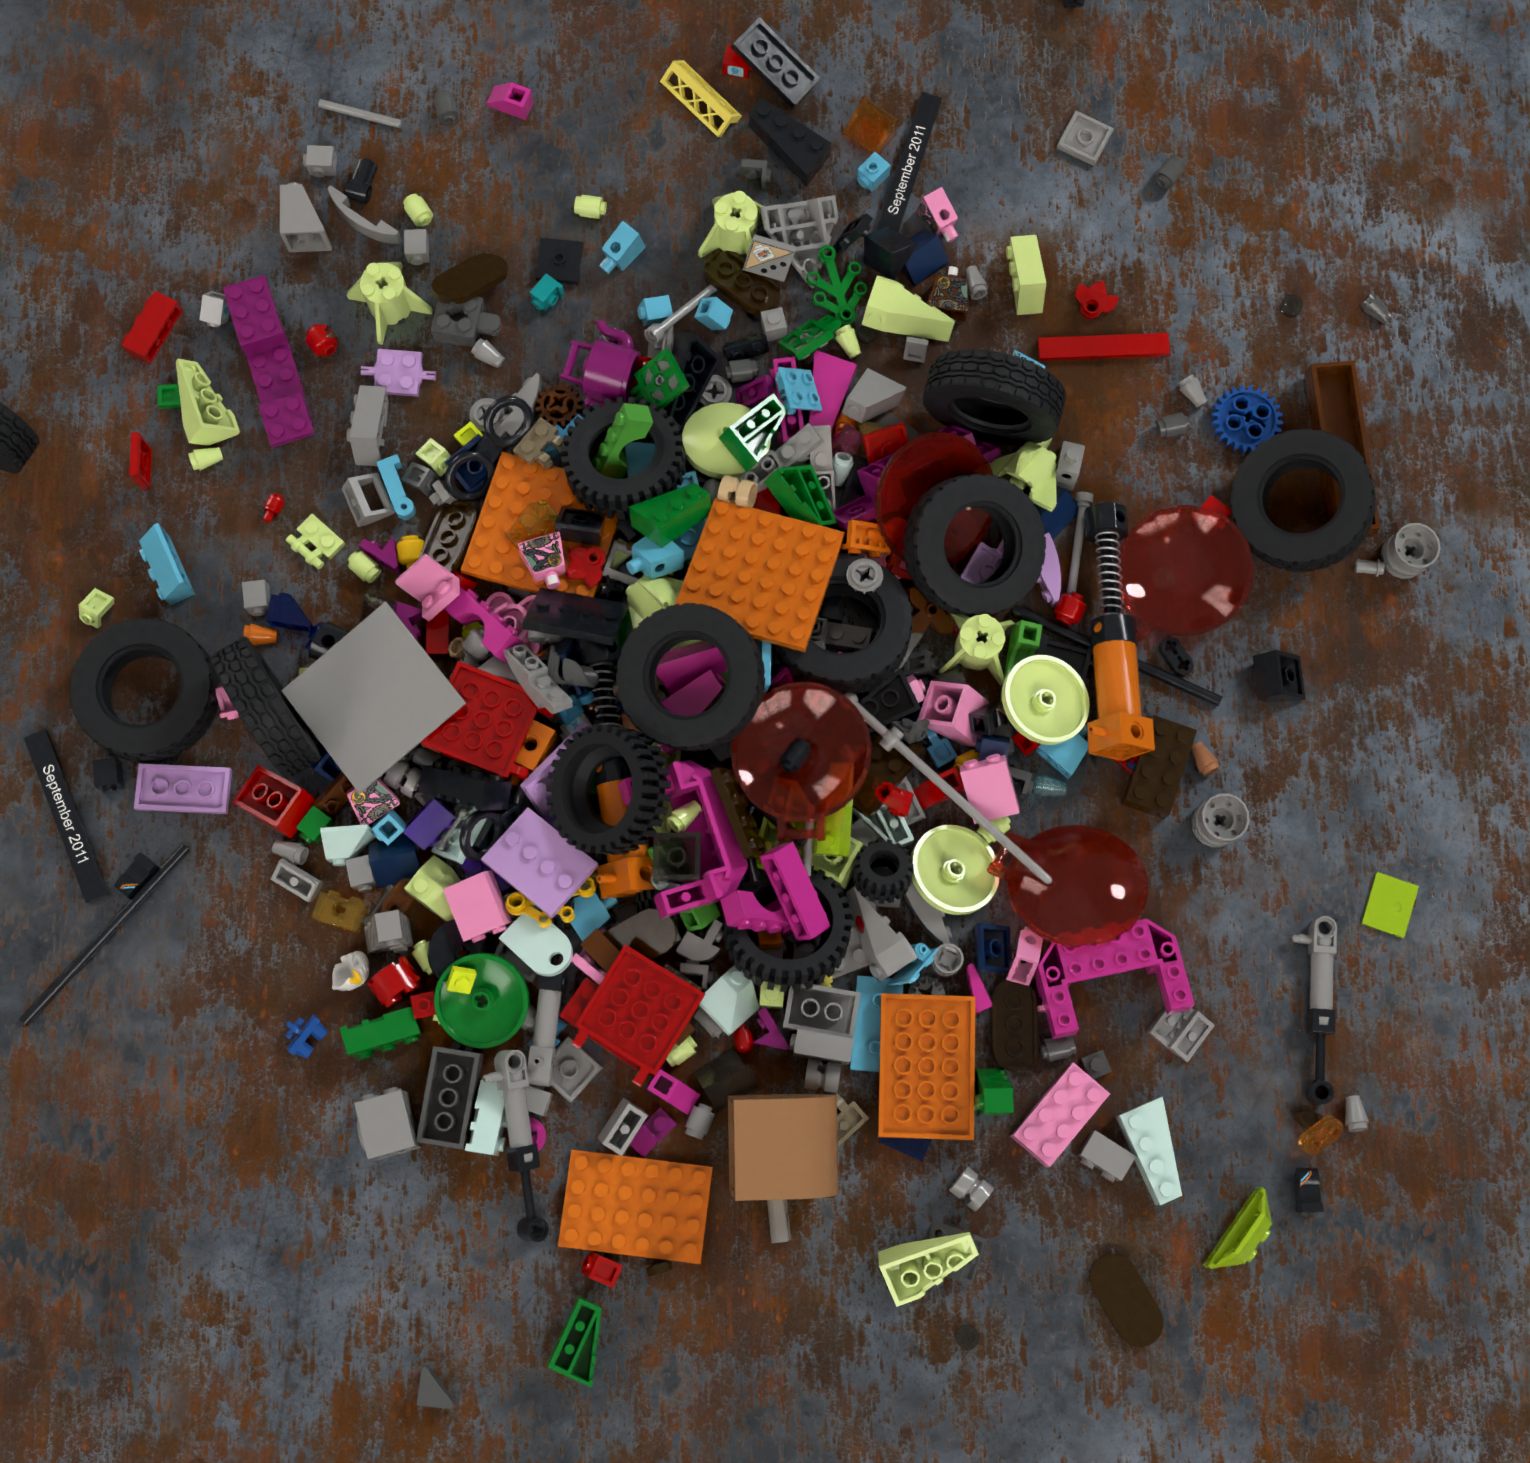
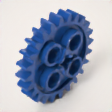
M1240 385L1238 391L1232 387L1230 393L1225 391L1222 397L1217 399V404H1214L1212 408L1214 412L1210 416L1214 421H1212L1210 426L1217 428L1213 435L1220 434L1221 437L1218 442L1225 441V449L1231 445L1233 446V453L1240 449L1241 455H1244L1246 450L1250 453L1264 440L1267 441L1270 437L1281 433L1282 430L1279 428L1283 425V421L1279 419H1281L1283 413L1276 412L1280 405H1273L1276 398L1268 399V391L1261 394V387L1253 391L1252 385L1247 390H1245L1243 385ZM1236 404H1242L1244 409L1237 408ZM1256 412H1262L1265 417L1258 416ZM1228 423H1234L1237 428H1231ZM1249 431H1255L1258 436L1254 437L1250 435Z

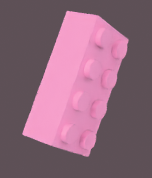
M1073 1062L1068 1065L1010 1137L1046 1168L1050 1167L1110 1093Z

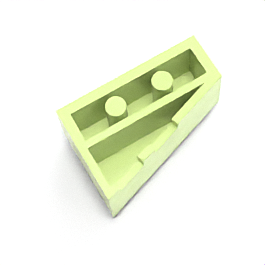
M1037 236L1010 237V246H1006V257L1010 259L1009 272L1012 275L1017 315L1043 313L1046 279Z

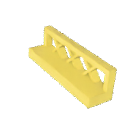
M684 60L672 61L660 80L717 137L723 135L730 123H738L742 117ZM673 72L678 76L679 86H673L668 81ZM685 87L692 89L693 100H688L685 97ZM699 101H704L707 104L708 114L700 112ZM713 115H719L724 120L719 129L714 125Z

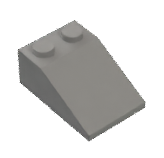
M801 984L800 991L793 992V986L790 985L783 1030L797 1032V1029L853 1038L861 993L815 984L807 990L805 985Z

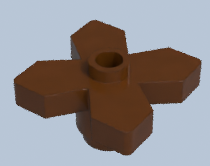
M908 588L906 590L909 602H911L913 607L911 634L924 633L929 625L932 626L936 633L953 632V619L934 606L933 602H928L916 588Z

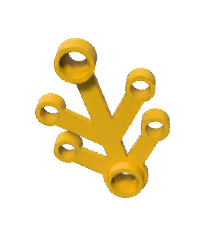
M589 877L573 896L591 897L596 891L594 880ZM516 892L508 896L505 906L511 915L517 916L524 913L535 919L541 928H547L552 924V919L544 912L531 907L534 904L521 893ZM563 906L557 913L565 923L572 922L575 918L574 910L569 906ZM565 913H571L569 916H564ZM543 918H548L547 921L541 922Z

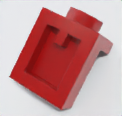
M435 991L410 996L415 1019L436 1015L434 1006Z
M591 1251L583 1260L581 1273L590 1279L613 1288L623 1265Z

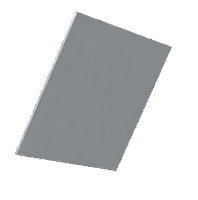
M386 601L281 690L359 794L466 704Z

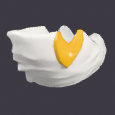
M354 951L341 956L342 962L335 964L333 970L332 989L350 991L360 987L369 976L370 968L367 956L361 951Z

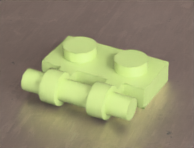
M313 514L297 528V531L302 535L300 538L297 539L292 534L286 538V541L291 545V549L296 553L299 552L305 557V561L309 565H314L318 570L324 565V562L320 560L323 555L331 560L345 545L341 538ZM309 542L316 547L312 552L306 547Z

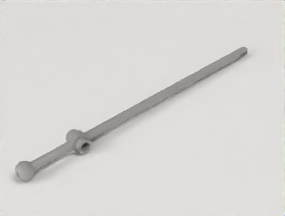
M846 692L840 699L841 706L848 710L852 709L883 737L879 744L884 749L890 752L894 747L1045 884L1052 882L1051 876L902 743L900 739L904 734L897 727L893 726L889 731L858 703V697L855 693Z

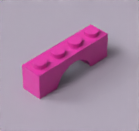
M460 587V595L444 609L464 626L477 621H483L485 632L481 643L496 657L507 663L503 654L504 650L524 643L517 637L519 632L511 625L506 627L504 625L506 620L496 612L492 614L490 612L492 608L483 600L481 602L477 601L479 596L470 588L465 591Z
M737 890L720 899L727 926L738 927L739 930L753 929L755 932L768 931V933L777 932L783 935L793 934L778 899L766 905L765 908L757 901L753 892Z

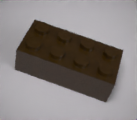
M1153 715L1151 719H1153L1155 750L1137 756L1121 804L1165 819L1171 813L1197 730Z

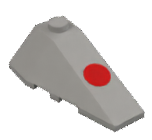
M855 886L846 892L866 962L869 965L871 974L879 982L918 958L905 936L901 932L896 934L889 926L891 921L886 916L883 917L876 912V905L874 902L869 901L868 896L865 898L861 896V890L857 891Z

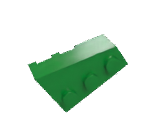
M773 393L729 426L719 437L720 441L746 472L761 458V454L787 413V409Z
M812 465L777 468L764 481L790 518L828 528H833L837 524Z
M692 483L629 506L631 526L663 548L706 518L711 510L710 493L696 483Z
M412 1006L384 1014L382 1017L371 1021L368 1019L363 1020L361 1024L348 1029L347 1026L339 1028L347 1055L359 1058L360 1061L373 1057V1052L382 1050V1053L396 1049V1044L404 1042L405 1045L417 1042L418 1037L423 1035L419 1019L414 1018Z
M1004 1068L976 1069L974 1111H977V1116H1007L1014 1113L1013 1087L1010 1081L1007 1080Z
M577 1296L546 1364L548 1368L592 1388L602 1308L598 1304Z

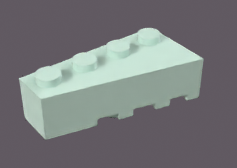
M1163 1097L1154 1099L1116 1116L1115 1118L1131 1153L1136 1156L1134 1160L1154 1204L1162 1205L1182 1196Z

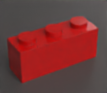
M154 291L152 296L147 298L141 314L136 316L132 329L123 338L122 347L127 354L151 365L183 312L179 303Z

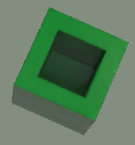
M312 806L296 828L301 832L299 836L310 844L314 841L319 845L322 841L320 828L333 827L335 822L319 809Z

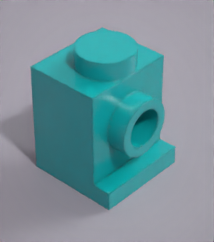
M545 274L530 291L531 303L539 311H542V309L546 311L549 306L552 307L556 304L558 296L563 298L565 295L563 285L548 274Z

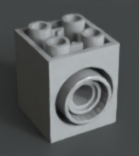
M393 1087L383 1090L384 1095H364L360 1097L361 1101L354 1103L358 1117L356 1122L357 1132L368 1160L377 1161L422 1148L421 1143L416 1142L418 1129L409 1092Z

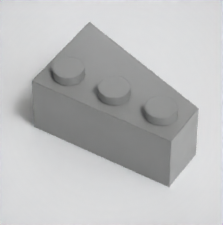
M360 385L358 394L354 395L355 411H351L350 422L352 426L351 429L348 428L347 442L351 443L355 465L378 466L376 462L382 460L379 448L384 447L385 440L381 438L383 428L386 427L389 405L386 387Z
M399 910L376 913L372 916L370 922L367 923V926H364L367 955L391 950L394 953H402L408 951L407 947H413L410 919Z

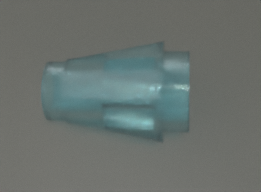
M1044 774L1034 776L1032 793L1037 794V796L1066 795V782Z

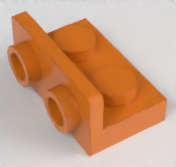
M849 520L847 541L845 544H842L841 549L848 550V553L851 555L867 553L869 558H881V555L890 553L892 526Z

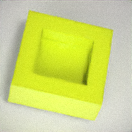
M470 421L455 433L454 437L463 447L477 434L481 437L483 434Z
M452 966L446 983L447 991L470 994L477 975L476 970Z

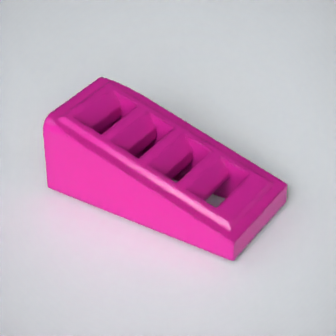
M971 963L966 967V975L970 996H975L976 1015L991 1008L993 1004L974 964Z

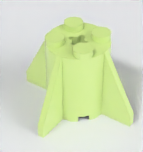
M742 191L715 197L712 199V204L714 205V226L698 250L699 257L702 258L718 248L723 252L727 250L738 255L746 254L747 256L754 234L757 235V227L763 224L760 207L765 206L753 201Z
M398 261L370 263L361 278L347 291L348 299L367 303L371 314L376 319L377 342L380 345H383L387 326L395 325L403 318L406 319L410 311L433 314V308L407 288L401 273L403 265Z
M1026 442L1015 453L997 458L992 463H984L973 470V474H990L1010 481L1011 484H1015L1022 489L1023 493L1027 494L1034 504L1052 512L1056 507V455L1040 445Z
M644 574L635 584L628 586L625 593L628 596L627 602L629 604L633 629L637 628L639 623L647 616H652V613L662 608L666 609L667 606L675 605L683 581L667 576L650 579Z
M948 613L959 627L960 632L954 644L955 656L938 673L948 672L959 663L964 668L976 671L988 668L999 685L1002 686L1005 678L998 655L1006 640L1005 631L1011 628L1014 622L1012 620L998 622L988 614L976 615L970 618L962 614Z

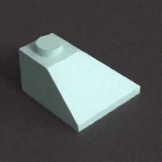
M367 824L320 828L325 858L328 862L333 863V866H345V860L358 857L375 838L373 830Z
M735 965L705 992L706 995L699 1005L728 1036L760 1008L752 980L744 977V972L742 970L739 972Z

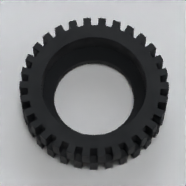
M616 397L617 403L611 404L610 399L604 400L605 406L600 407L599 403L592 405L593 412L585 409L582 412L584 419L577 416L573 420L575 427L571 425L568 427V436L564 435V446H561L562 464L572 494L576 495L577 501L580 504L584 502L587 510L591 511L594 507L595 514L599 516L605 511L606 517L609 519H613L614 513H616L619 520H625L626 514L630 513L629 506L678 489L677 485H682V475H685L686 457L679 427L675 425L672 416L668 417L666 410L662 408L659 411L658 405L653 402L649 407L653 424L647 435L653 438L656 449L650 465L638 475L625 479L606 477L592 466L589 459L590 451L599 441L606 437L607 431L612 426L616 413L620 411L623 403L637 404L635 397H629L628 402H624L623 397ZM641 399L637 405L648 406L647 400Z
M591 725L592 728L585 727L581 729L582 732L572 734L574 740L567 739L563 743L567 749L559 748L556 753L560 759L552 761L551 766L556 769L555 772L548 773V779H553L552 785H546V792H552V797L546 798L547 805H553V809L548 812L550 817L557 818L553 825L555 828L561 829L558 834L562 838H568L566 842L569 845L576 846L575 849L588 853L627 854L629 851L640 849L639 845L647 844L649 841L646 836L654 837L657 833L653 826L661 827L663 823L659 815H666L668 808L663 807V802H670V795L665 794V789L671 788V782L664 781V777L670 775L669 769L661 767L666 763L663 756H657L661 750L658 746H652L653 741L650 738L644 737L643 733L629 728L610 725ZM622 756L625 758L631 772L632 795L623 818L617 825L610 826L601 821L594 812L591 804L590 788L593 776L599 766L609 758Z
M811 866V877L809 878L818 894L823 910L827 914L831 927L821 933L819 945L809 956L799 959H780L770 956L757 947L753 939L752 929L739 930L738 927L727 926L726 919L724 918L723 933L726 950H729V958L731 961L736 960L735 967L739 972L745 968L744 977L748 980L754 975L755 984L761 986L763 981L768 982L767 989L774 990V985L776 984L781 985L780 992H787V986L792 985L793 992L800 991L801 984L805 985L806 990L813 987L814 980H816L818 985L824 982L825 974L828 977L832 976L835 967L838 969L841 965L842 958H845L851 934V907L848 908L849 901L847 896L842 897L843 889L840 885L834 888L835 880L831 876L825 881V872L819 869L817 874H814V866ZM758 868L761 884L757 886L752 885L750 873H747L746 881L742 879L737 890L753 892L757 901L765 908L766 905L774 902L778 897L766 871Z

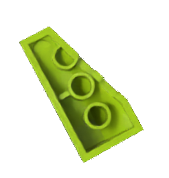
M854 763L831 764L815 806L812 855L849 857L855 775Z

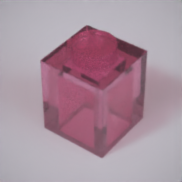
M847 423L837 430L831 439L832 454L846 452L851 456L854 455L863 441L861 437L863 434Z

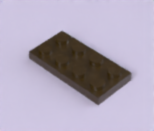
M881 735L878 736L855 764L852 808L870 820L883 805L875 795L876 787L880 786L883 782H889L898 787L914 767L894 747L890 752L884 749L879 744L883 739ZM900 739L919 758L925 754V747L917 742L909 744Z
M717 767L710 770L744 859H759V856L765 853L766 845L762 837H758L755 829L757 828L756 820L752 814H749L746 807L749 805L745 794L739 790L740 780L735 771L732 772V769Z

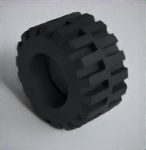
M877 839V843L870 841L868 846L863 845L860 852L856 855L853 871V882L856 883L855 888L857 891L861 890V896L864 898L868 896L871 902L879 900V904H884V901L887 900L888 903L894 902V898L899 900L903 894L907 893L911 884L914 864H912V856L908 855L909 851L906 848L901 849L900 843L893 844L892 840L887 839V842ZM883 866L891 869L895 874L880 876L871 869Z

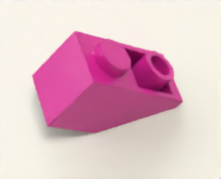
M513 82L496 85L489 96L486 106L526 120L534 103L532 90Z
M661 1069L647 1088L648 1091L689 1115L692 1107L700 1097L699 1093Z

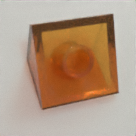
M862 96L843 134L871 154L876 152L880 155L896 136L898 119L865 96Z

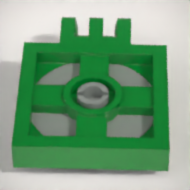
M826 315L818 321L812 318L777 341L780 349L797 360L805 359L810 356L811 352L827 345L829 340L835 337L833 332L840 328L841 322L831 315Z
M664 349L634 374L639 384L630 391L631 396H636L637 404L641 399L647 400L648 407L653 402L658 405L660 411L688 389L690 385L670 349Z

